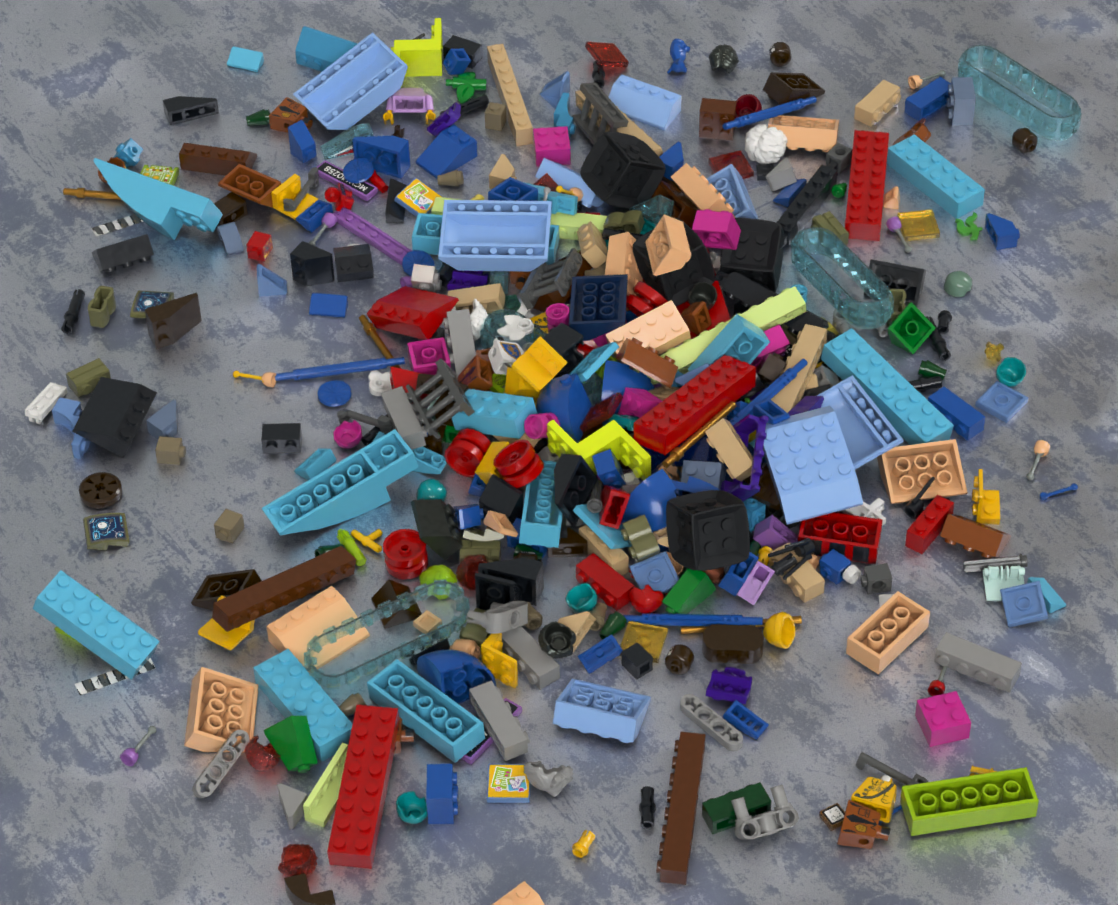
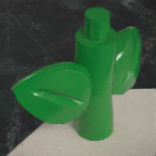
M464 72L458 74L457 77H453V79H446V86H452V89H456L457 99L462 104L470 100L475 91H486L487 79H476L475 72Z

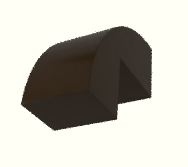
M306 873L284 878L286 893L293 905H336L332 890L310 894Z

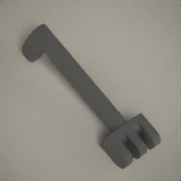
M313 167L309 171L308 181L294 200L288 198L283 200L285 211H295L311 188L316 189L319 185L317 167Z
M342 409L337 412L340 424L343 421L348 422L351 418L379 427L384 434L394 430L391 420L387 416L381 415L376 419L348 409Z
M861 752L856 762V767L860 770L865 767V764H868L906 786L928 782L926 778L917 773L911 779Z

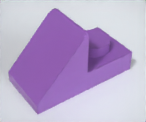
M757 561L737 595L754 605L775 571Z

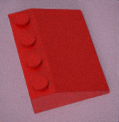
M404 286L378 299L367 312V316L377 329L428 340L442 324L447 312L453 309L459 299Z

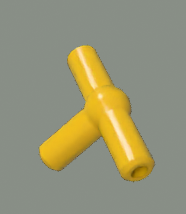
M356 529L351 531V536L360 541L363 546L369 547L377 553L382 551V546L374 542V540L382 536L383 532L381 529L375 530L368 536L363 535Z

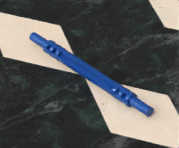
M813 96L806 99L793 100L737 117L733 121L723 123L722 127L724 130H728L734 127L747 126L802 109L806 105L816 103L817 99Z
M404 357L392 359L378 358L294 369L293 372L276 374L275 380L294 379L296 381L387 369L388 366L405 364Z
M802 359L794 367L788 368L730 420L732 426L747 415H754L753 406L767 399L771 400L797 377V373L808 362Z
M660 613L623 615L627 620L626 623H642V625H763V617H743V615Z

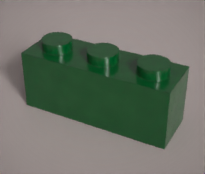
M761 782L747 785L745 788L730 791L725 795L702 802V817L712 835L735 827V820L737 818L731 800L744 797L748 813L752 817L771 811L772 801Z

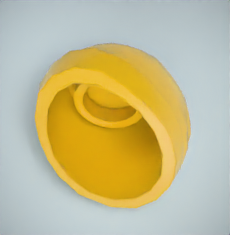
M786 612L775 613L770 616L763 629L764 638L771 645L782 649H787L791 646L796 633L792 616Z

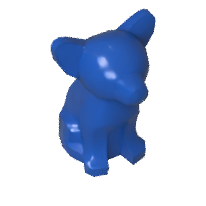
M674 39L671 43L670 55L674 62L668 69V74L671 71L676 73L687 72L684 61L686 53L690 51V47L681 39Z

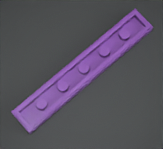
M342 208L341 212L336 211L333 213L337 218L338 224L400 265H402L404 256L412 251L349 209Z

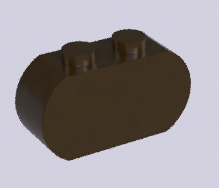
M712 624L703 632L702 653L710 662L754 664L763 655L764 635L756 626Z

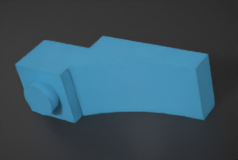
M563 92L554 112V127L568 126L570 140L571 135L575 134L576 125L574 124L573 117H570L568 113L570 93Z

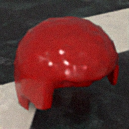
M645 585V588L642 590L633 587L629 592L630 602L639 613L655 612L662 605L664 599L663 593L661 591H654L650 585Z

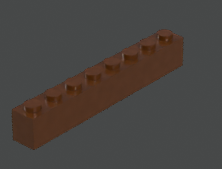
M339 546L214 602L212 618L227 632L315 591L350 577L355 572L356 558L345 548Z
M680 732V739L675 740L674 752H677V757L673 756L672 769H675V773H670L669 786H672V790H668L667 803H670V807H665L664 820H667V825L662 827V838H665V841L660 842L659 855H662V860L657 861L656 873H660V882L686 885L706 734Z

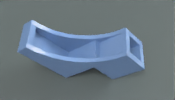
M61 397L52 409L54 423L67 428L71 432L83 412L81 402ZM72 432L74 435L71 444L74 458L81 459L83 454L88 451L91 441Z

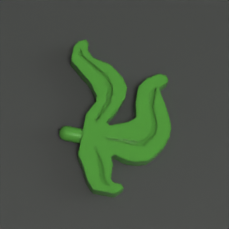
M973 212V215L969 216L965 221L967 226H964V222L961 219H956L957 232L963 236L971 234L970 240H977L979 232L983 230L982 227H977L973 223L978 215Z

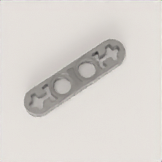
M686 694L681 698L680 709L682 713L729 751H738L742 748L743 735L697 696ZM700 714H707L710 717L708 719H701L698 716ZM719 725L722 726L724 730L715 731L713 728Z
M236 730L230 734L195 781L192 791L196 797L203 799L214 792L249 744L250 738L246 731ZM241 736L242 743L236 745L235 748L232 747V745H234L237 741L236 737ZM227 750L232 754L231 761L223 759V751ZM214 766L220 770L218 778L211 775V767ZM207 780L210 781L205 787L206 791L202 793L199 785L205 784Z

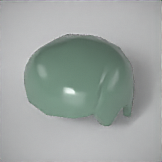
M962 271L951 272L945 279L944 290L954 297H964L968 291H971L973 286L972 278Z

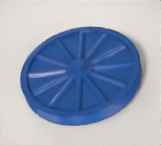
M355 158L349 161L343 169L344 178L348 182L355 184L368 180L374 172L373 163L367 158Z
M414 250L404 256L402 268L408 276L412 277L414 264L434 266V260L428 253Z
M328 381L318 389V399L326 406H341L351 398V388L343 381Z

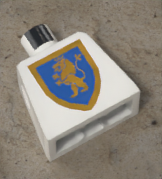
M503 337L495 338L493 346L488 352L494 373L506 375L507 367H511L524 351L517 343L504 341Z

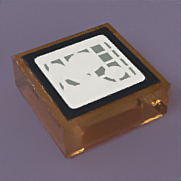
M838 803L819 812L820 818L831 831L842 826L845 812Z

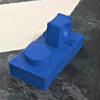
M611 634L580 654L578 658L590 674L606 664V662H611L620 656L623 650Z

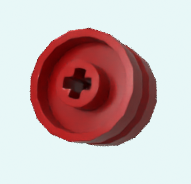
M638 281L633 287L635 295H627L626 307L637 317H640L668 301L652 287Z
M468 428L462 429L445 450L444 457L447 464L456 473L464 477L474 478L475 471L490 447L491 442L479 431Z
M523 439L503 448L496 455L493 462L497 471L502 475L503 480L515 488L523 487L532 482L544 468L543 461L535 453L531 443Z
M399 529L385 538L383 553L385 566L390 575L398 579L407 580L416 578L426 571L428 567L427 547L420 539L418 531Z

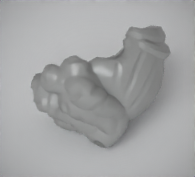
M529 761L524 765V774H526L530 784L541 791H546L553 797H556L566 787V784L573 779V769L570 766L561 765L559 768L547 770L541 761Z

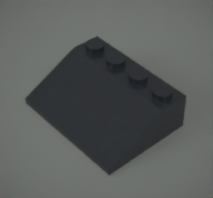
M101 377L72 432L124 458L157 392L142 384Z

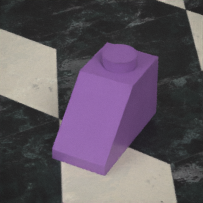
M773 515L755 526L753 539L762 547L768 546L775 550L789 542H798V536Z

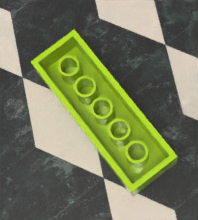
M1027 767L902 786L900 803L910 835L915 836L1036 817L1039 800Z

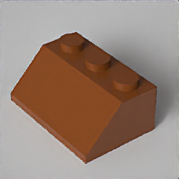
M238 164L218 183V186L272 208L271 192L281 185V181L241 164Z
M634 337L632 340L626 338L615 358L671 388L678 366L674 365L675 360L666 355L664 358L658 356L659 351L650 346L648 349L642 347L643 342Z
M948 514L940 535L945 538L944 542L952 545H956V543L964 545L963 549L970 552L978 550L982 552L981 556L989 559L1000 557L1011 537L1008 533L957 514Z

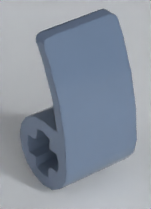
M235 222L216 227L220 241H223L227 255L244 251Z

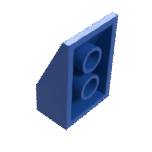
M452 125L433 140L418 157L416 164L437 179L438 175L454 171L476 158L477 140L456 125Z
M396 136L353 138L354 159H369L373 163L376 172L402 179L410 168L409 140Z

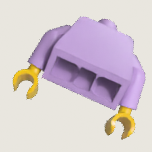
M423 88L399 89L387 99L386 113L383 114L384 124L386 125L387 120L391 121V125L394 124L392 113L427 112L426 124L428 125V120L434 121L436 119V114L433 113V98L429 94L424 93Z

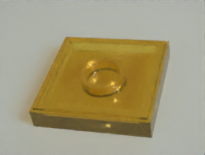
M932 209L897 214L902 224L901 231L905 241L940 238V231Z
M628 621L620 647L624 651L635 643H639L653 657V662L659 663L667 638L668 628Z

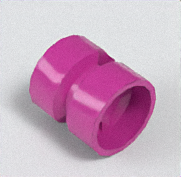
M556 303L546 309L548 332L560 323L569 326L570 310L567 305Z
M551 412L529 415L524 422L526 435L531 439L548 438L547 423L554 420L560 426L557 416Z

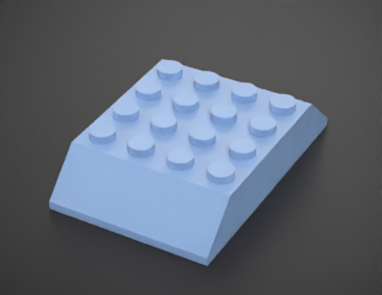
M372 32L293 95L326 129L348 130L401 89L408 66Z
M444 200L438 259L458 271L531 272L548 261L552 201Z
M853 375L817 395L824 397L821 408L831 406L835 411L855 470L904 442Z
M831 406L795 414L774 425L766 423L765 433H767V437L764 439V457L786 525L863 505L858 478L836 413Z

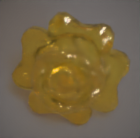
M988 341L986 344L987 348L984 351L987 358L995 359L999 362L1002 359L1000 351L1004 349V346L1001 343L994 345Z

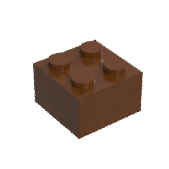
M702 98L699 113V138L733 141L735 127L724 130L722 125L723 123L735 120L736 101Z

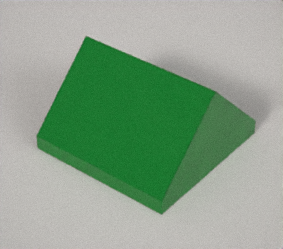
M909 302L890 324L887 331L892 344L910 354H914L936 327L912 302Z

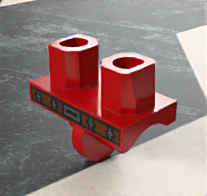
M338 183V189L329 187L324 193L327 201L334 202L336 211L341 212L342 208L351 210L354 198H351V191L345 190L344 184Z

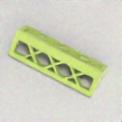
M342 742L303 804L305 821L325 827L336 809L348 744Z

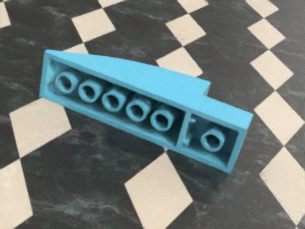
M97 158L93 160L111 189L134 214L147 225L173 240L176 239L183 224L189 227L194 225L203 232H214L223 215L209 198Z
M396 429L264 506L262 510L280 535L325 528L358 517L391 501L386 486L419 466L413 451Z

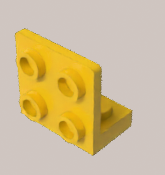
M296 174L292 175L271 192L273 208L294 220L315 203L318 198L307 193L295 211L288 212L284 210L283 200L286 198L294 200L301 191L300 176Z
M540 336L511 367L531 387L539 392L568 362Z
M978 469V476H974L973 487L976 489H972V501L975 502L972 505V515H976V522L1000 525L999 490H983V469Z
M222 595L217 599V601L225 598V596ZM211 618L198 630V635L228 650H232L254 630L255 620L227 632Z
M491 633L481 644V660L491 671L494 678L500 680L504 685L516 688L518 686L517 660L502 653V633Z

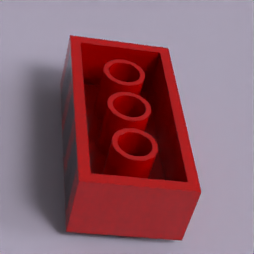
M833 512L801 521L798 542L806 538L811 539L815 546V552L812 554L816 556H822L834 549L850 561L876 564L883 520Z

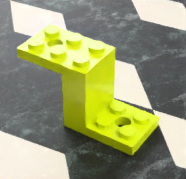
M435 18V25H431V39L394 40V47H391V50L408 66L405 77L442 76L443 40L441 18Z
M554 420L547 423L548 449L559 458L561 454L581 455L594 474L597 475L592 456L611 449L617 460H621L625 466H629L637 478H641L644 481L651 476V456L615 420L609 422L579 443H576Z

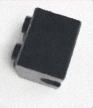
M564 323L553 327L547 335L542 337L568 362L554 378L569 374L583 360V354L576 350L578 342L583 344V335Z

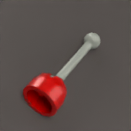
M943 666L938 680H933L928 687L929 695L944 694L945 684L942 680L947 666Z

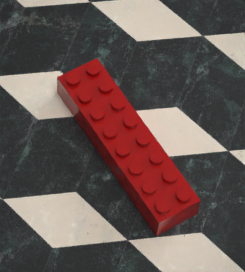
M854 130L845 229L849 233V239L880 241L889 133Z
M723 355L634 422V440L639 445L664 455L668 454L703 427L731 401H737L754 388L756 383V367L747 362L734 359L731 356Z
M356 705L327 850L330 865L368 869L373 867L400 722L398 708Z

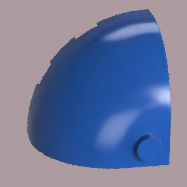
M606 360L601 398V422L603 426L609 423L610 414H618L626 387L645 389L647 391L655 389L649 377L642 372L637 373L629 369V365Z
M565 374L552 379L541 389L536 403L538 414L554 413L559 420L560 427L576 443H579L594 409L578 374Z
M663 469L646 478L630 493V498L620 523L621 525L645 514L652 532L667 527V502L677 496L674 492L676 490L675 485ZM658 544L660 552H669L668 547Z
M438 650L424 654L417 660L418 675L458 704L470 699L469 689L491 680L496 686L495 678L486 665L478 658L463 651Z

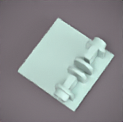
M1020 565L1011 566L1010 569L1009 566H1006L1005 569H1003V566H988V568L982 570L986 601H1002L1000 589L1025 584L1023 577L1025 575V568Z

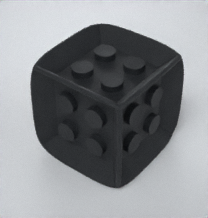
M608 131L604 132L593 145L581 167L580 175L588 187L602 201L615 207L637 210L643 208L661 182L666 167L659 156L644 141L632 135Z
M685 222L683 224L691 258L684 264L682 269L658 276L653 275L645 242L654 229L641 236L633 244V254L645 283L661 294L667 301L672 300L675 306L688 301L689 292L694 287V284L699 282L713 284L715 281V272L707 248L700 237Z
M735 218L741 229L737 249H721L719 271L728 274L732 272L741 273L776 292L783 260L784 231L782 225L767 220Z
M708 490L679 496L667 502L666 524L668 545L673 559L690 570L705 571L735 565L749 558L748 515L741 499L723 490Z

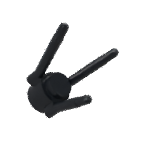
M931 477L918 495L904 507V511L909 517H919L924 511V503L920 498L930 487L935 477Z
M806 538L799 542L787 544L784 546L785 549L768 554V557H773L794 550L798 557H803L798 564L783 576V580L791 576L806 561L812 559L811 554L815 552V546L811 539Z

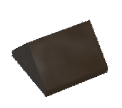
M390 579L371 598L384 629L415 620L422 614L409 586Z

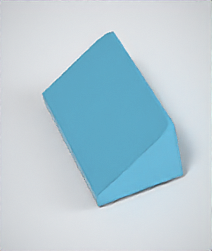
M233 46L227 66L258 72L264 63V56L262 52Z
M318 448L294 472L306 480H310L327 470L336 462V457L331 449Z
M1028 578L1027 583L1040 580L1046 610L1049 614L1066 607L1067 604L1044 578Z

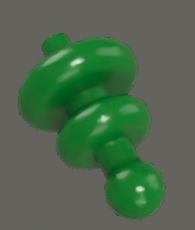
M839 183L834 185L831 189L833 196L842 198L845 195L847 184Z

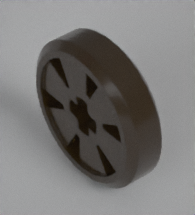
M107 472L91 474L83 479L79 485L80 499L86 506L101 509L112 506L121 498V481L117 476Z

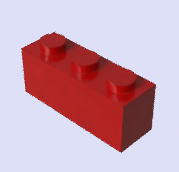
M937 494L908 528L905 546L923 554L942 532L948 514H953L954 502Z
M594 553L576 565L577 581L580 584H589L607 606H611L618 611L630 602L629 592L634 585Z

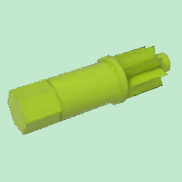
M339 529L337 531V539L356 558V565L359 567L363 566L367 559L356 545L355 540L348 531Z

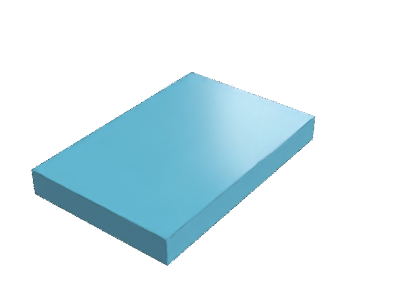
M612 342L593 349L569 375L578 374L581 382L587 381L619 346L616 342Z
M587 504L575 506L574 513L610 549L631 547L628 540L624 541L620 530L623 529L621 524L619 529L600 525L599 512H590L587 509Z

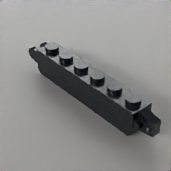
M832 161L828 166L821 165L776 222L783 227V247L794 242L830 195L832 187L837 183L838 163Z
M718 271L715 276V281H718L719 285L723 287L722 290L727 292L726 296L733 300H736V298L742 300L741 304L747 308L759 305L771 296L779 295L741 273L732 272L728 274ZM808 310L784 323L788 326L787 330L796 335L799 331L803 330L805 324L826 329L829 327L826 320ZM827 330L828 343L836 338V335Z

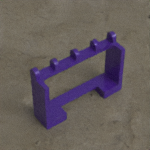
M749 414L733 425L747 448L749 434L756 430L750 484L743 485V481L734 479L733 482L725 480L721 485V490L731 493L742 501L747 500L760 491L759 478L762 475L761 462L765 453L763 446L764 439L767 437L765 430L766 423L769 421L768 416L757 417Z

